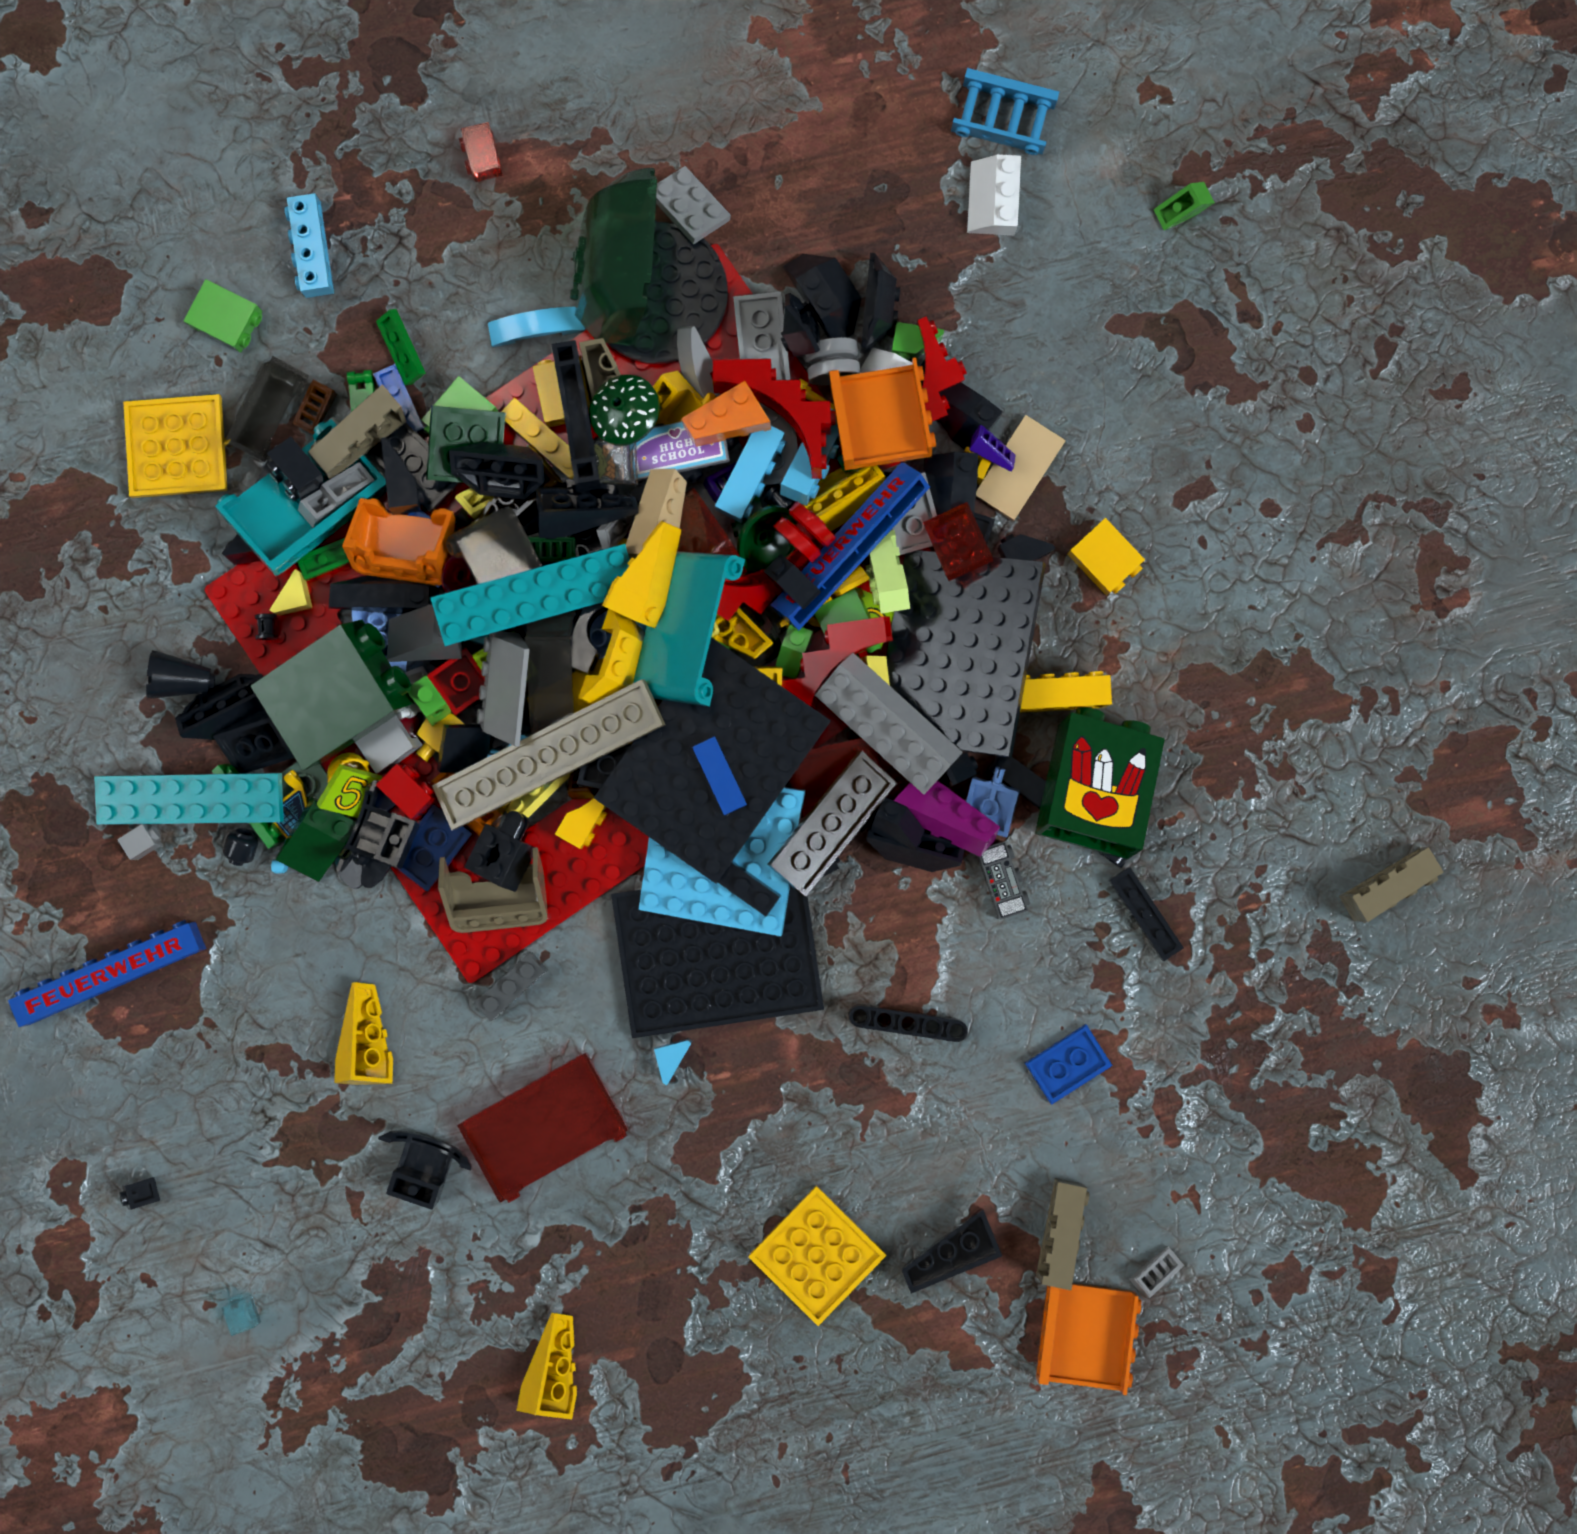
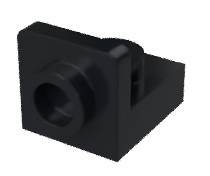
M154 1177L123 1185V1191L119 1192L122 1206L127 1205L128 1210L160 1201Z

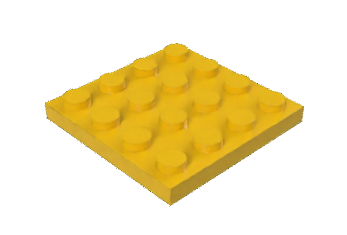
M216 394L123 402L129 497L140 498L228 491L222 396Z
M817 1185L748 1255L817 1326L887 1256Z

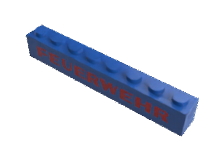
M904 462L897 466L834 535L836 537L835 540L828 547L824 546L820 550L821 555L813 563L809 562L801 571L821 593L804 610L783 592L774 600L771 606L782 619L798 631L806 624L930 488L922 474Z
M186 920L172 925L173 930L165 933L164 930H160L150 934V940L142 942L140 939L127 944L128 949L122 952L116 949L106 953V958L101 961L92 959L83 963V968L75 971L74 968L60 973L61 978L53 981L52 978H48L37 983L38 988L30 991L28 987L15 992L16 997L8 1000L18 1027L31 1025L207 949L196 922L187 923Z

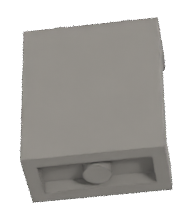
M397 715L355 742L376 774L389 771L422 746L418 737L411 738Z

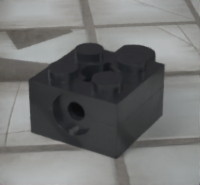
M509 811L500 829L485 824L464 868L499 887L516 892L533 858V848H536L522 841L530 823L528 817L517 811Z

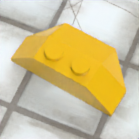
M877 465L847 473L842 468H839L818 482L817 485L820 487L815 499L810 498L807 506H803L816 514L826 524V527L833 531L852 517L885 481L886 477Z

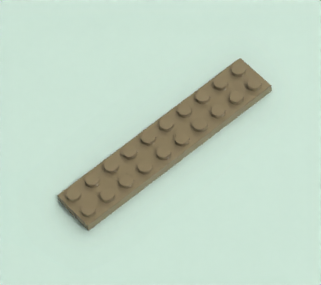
M641 679L521 740L520 747L511 745L432 785L451 830H456L664 726L665 722L645 679Z

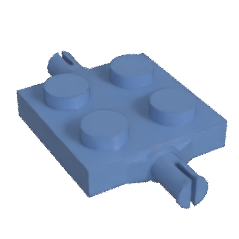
M995 767L992 780L972 778L966 802L999 825L1000 829L997 835L1007 838L1020 790L1008 787L1002 783L1005 769Z

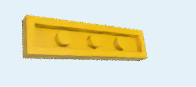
M514 397L502 411L506 413L505 422L568 479L572 480L574 476L569 445Z

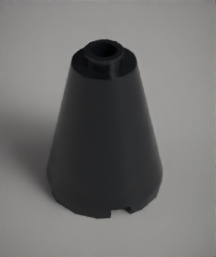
M152 650L150 653L147 669V698L154 699L208 693L209 688H214L215 674H211V668L160 651Z

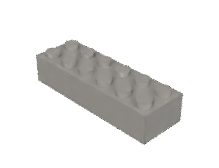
M854 653L848 656L836 668L815 694L820 701L922 794H925L963 753Z

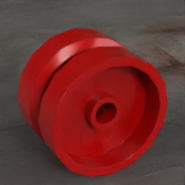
M796 501L788 511L797 524L794 525L787 518L781 517L773 527L805 558L813 563L821 555V552L812 541L815 539L822 546L828 547L836 537L811 510H807L801 503Z

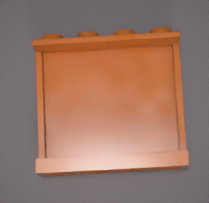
M916 357L912 358V365L840 376L839 370L829 371L845 470L932 457V447H936L934 432L930 433L928 425H932L931 412L925 409L924 403L928 402L927 390L921 387L920 381L924 380L922 366L917 365Z
M1072 1283V1290L1047 1286L1036 1370L1038 1383L1049 1385V1382L1118 1390L1123 1395H1127V1390L1132 1387L1133 1381L1130 1365L1135 1362L1136 1356L1133 1340L1137 1339L1139 1330L1138 1324H1136V1315L1141 1312V1299H1138L1139 1296L1135 1291Z

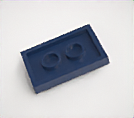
M435 804L432 805L419 822V829L404 865L400 870L427 892L431 890L439 879L440 858L445 857L448 867L473 835L464 826L451 830L443 810Z

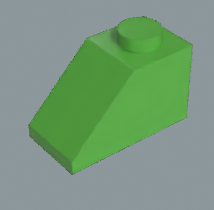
M1205 182L1190 183L1153 210L1163 230H1168L1198 215L1215 202Z
M896 323L892 346L893 353L908 361L915 357L918 358L925 353L918 325ZM937 329L938 334L935 337L938 343L942 341L944 329Z
M789 625L775 665L782 667V676L790 679L798 678L801 670L800 660L803 658L802 653L808 652L814 637L813 631L803 627L798 631L792 625Z

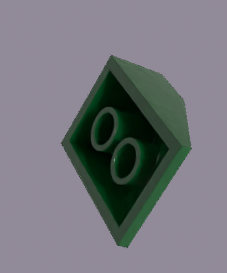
M312 796L275 860L319 882L346 845L357 821L348 815L320 809L317 805L319 799Z

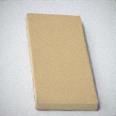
M1025 415L1006 444V447L1016 455L1014 469L1008 471L994 463L977 489L976 498L1014 522L1066 440Z

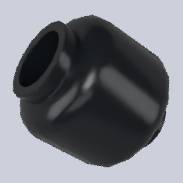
M237 828L228 834L223 854L229 859V863L243 866L244 863L253 861L259 842L252 831Z

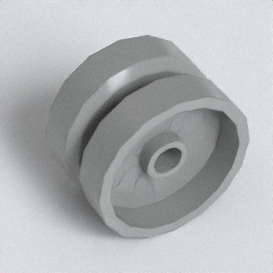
M852 338L820 340V351L806 354V362L812 364L808 368L809 383L813 385H830L829 371L839 370L840 376L861 373L859 362L853 359L858 355L857 341Z

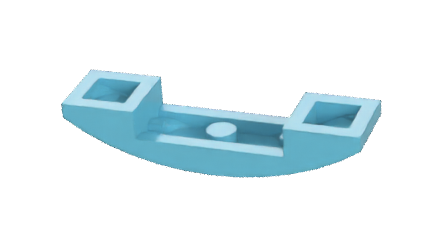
M558 307L529 311L503 317L488 323L492 347L514 344L516 340L556 333L566 335L586 330L582 307Z

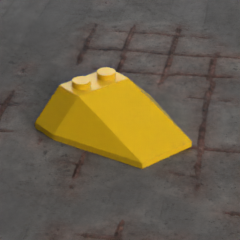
M608 609L602 629L612 634L599 675H586L578 697L591 705L633 684L645 632L634 620ZM654 699L657 707L663 701L660 699Z

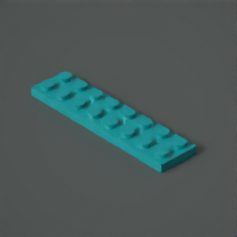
M626 544L430 597L444 645L448 646L604 602L614 579L617 576L621 577L629 567L627 563L630 559Z
M282 773L94 776L97 825L262 823L284 821Z

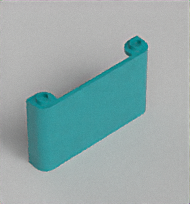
M332 419L326 423L324 421L319 423L313 430L315 432L313 440L302 448L305 454L321 471L324 483L329 479L312 460L308 451L316 441L324 438L337 426ZM364 455L361 456L345 470L360 462L375 481L314 528L298 511L299 503L297 501L293 503L286 495L284 485L282 483L277 484L270 474H267L238 497L236 494L223 495L217 501L215 507L267 568L277 576L352 520L360 498L379 499L387 491L386 479Z
M677 551L666 605L656 628L646 627L633 683L645 679L654 699L710 707L713 686L708 679L702 677L725 579L730 581L737 580L742 574L745 559L736 555Z

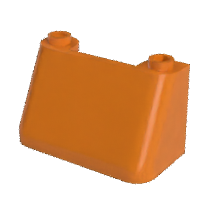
M360 498L342 547L352 568L358 573L416 583L442 585V568L450 557L455 516L453 511L444 508L434 510L431 514V519L401 514L392 515V513L387 512L380 500Z

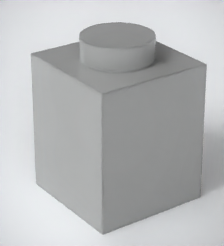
M141 824L117 839L130 860H139L162 845L159 840L161 838L159 831L150 824Z

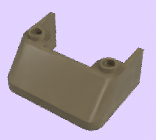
M538 847L533 848V864H529L516 892L499 887L490 881L472 883L471 877L461 871L449 873L445 857L440 858L438 889L452 930L459 933L533 926L546 922L547 900L545 880Z

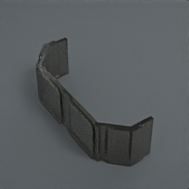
M579 610L527 623L525 643L529 648L527 680L531 735L575 713L570 637L573 619L579 614Z

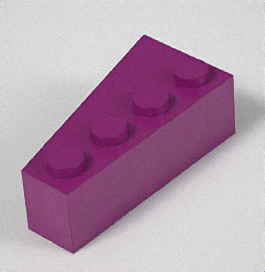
M936 781L925 794H922L912 783H909L894 799L895 802L908 807L921 826L931 831V835L951 840V844L980 857L995 841L1000 829L999 825L939 781Z

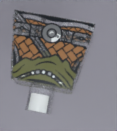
M602 441L594 444L601 483L638 485L636 443L617 446Z

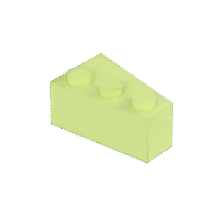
M891 530L868 555L869 565H865L866 573L870 578L869 587L872 592L874 605H879L881 614L910 609L908 586L903 565L900 564L898 557L900 552L899 547L896 546L895 530Z

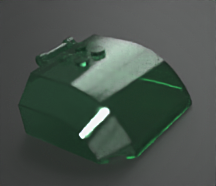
M643 168L628 172L591 197L581 223L578 246H576L573 252L572 260L575 262L573 289L570 290V299L576 301L575 316L595 339L603 338L606 343L631 345L646 309L648 298L642 295L644 282L650 283L652 275L657 177H655L654 168Z

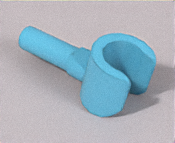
M272 860L271 870L274 873H285L288 870V866L277 860Z

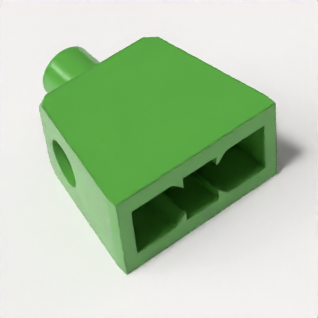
M427 675L422 676L411 684L412 688L408 694L432 726L452 713Z

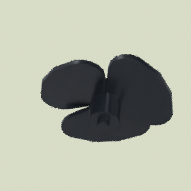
M355 853L348 866L342 872L338 871V873L350 888L359 889L361 886L372 888L384 879L391 866Z

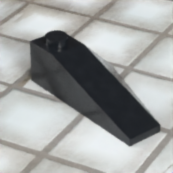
M924 360L920 366H922V368H923V374L925 375V360ZM962 382L939 392L940 397L945 395L950 409L947 410L948 415L938 419V421L944 426L951 440L963 450L966 447L970 448L971 438L979 425L984 426L990 431L1003 413L993 403Z

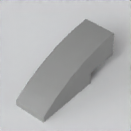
M695 326L680 327L677 329V346L681 373L704 399L707 393H714L713 379L710 375L713 371V361Z
M358 462L321 484L318 491L301 500L298 511L314 528L375 480L362 464Z

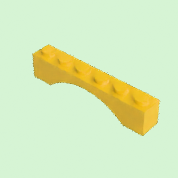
M593 798L579 809L567 813L555 835L579 849H582L584 845L588 847L595 836L592 831L596 824L601 826L607 816V813L604 812L606 806Z

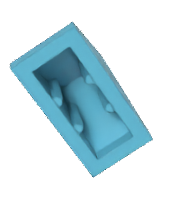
M688 1038L655 1047L654 1052L663 1084L668 1085L690 1047L691 1039Z

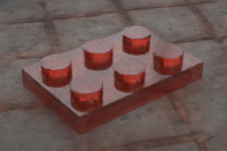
M968 502L923 522L948 581L994 561Z

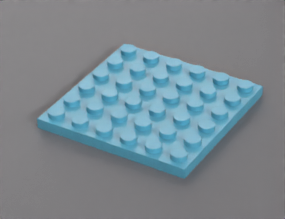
M784 787L733 860L781 895L768 916L765 917L721 884L712 882L650 837L638 910L782 936L790 884L767 864L800 824L805 790Z

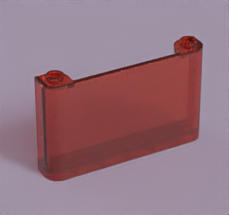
M587 1052L457 1125L499 1203L504 1200L510 1203L521 1196L519 1191L607 1140L613 1139L614 1142L623 1139L627 1136L626 1131L629 1130L627 1123Z

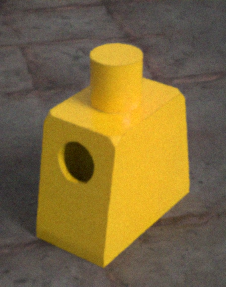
M452 713L434 726L426 718L417 732V735L424 741V744L417 750L416 754L427 762L435 752H440L443 726L464 723Z

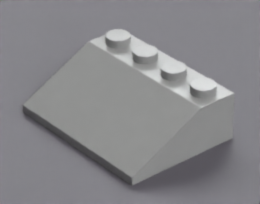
M498 631L489 634V638L485 637L484 652L488 653L486 662H482L481 674L485 676L484 685H480L479 699L483 700L482 709L477 711V724H480L483 732L513 746L520 747L529 648L518 632Z

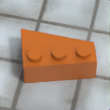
M746 381L681 418L683 427L696 447L725 441L727 438L736 436H747L749 433L771 430L769 418Z

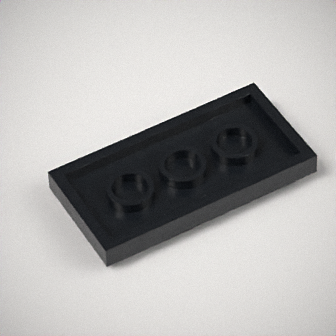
M404 423L386 438L415 479L419 489L423 488L425 503H421V505L431 514L461 483L426 479L428 443L407 423ZM380 442L369 450L368 453L384 468L382 443Z

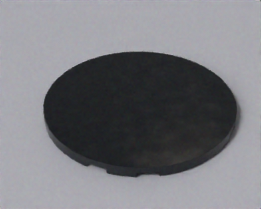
M645 221L626 229H621L606 240L598 249L586 274L584 296L586 309L594 329L611 349L637 362L667 364L679 361L677 329L680 327L695 326L704 345L712 339L719 329L726 312L728 286L720 258L704 238L693 244L674 223Z

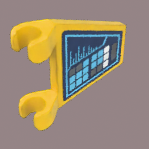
M294 770L289 771L284 776L285 782L294 789L283 798L284 821L273 822L286 838H288L308 803L303 782Z

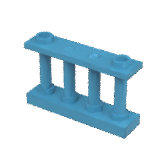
M967 68L963 86L969 90L962 118H954L951 131L961 137L972 136L1022 149L1030 155H1042L1046 146V141L1039 140L1047 110L1055 109L1059 91ZM981 91L990 93L992 96L984 125L970 122L978 92ZM1003 97L1013 99L1015 102L1007 131L993 128L1000 100ZM1026 103L1036 105L1038 108L1030 137L1016 134L1023 106Z

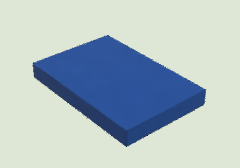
M1087 1024L1082 1025L1024 1062L1051 1105L1113 1066Z

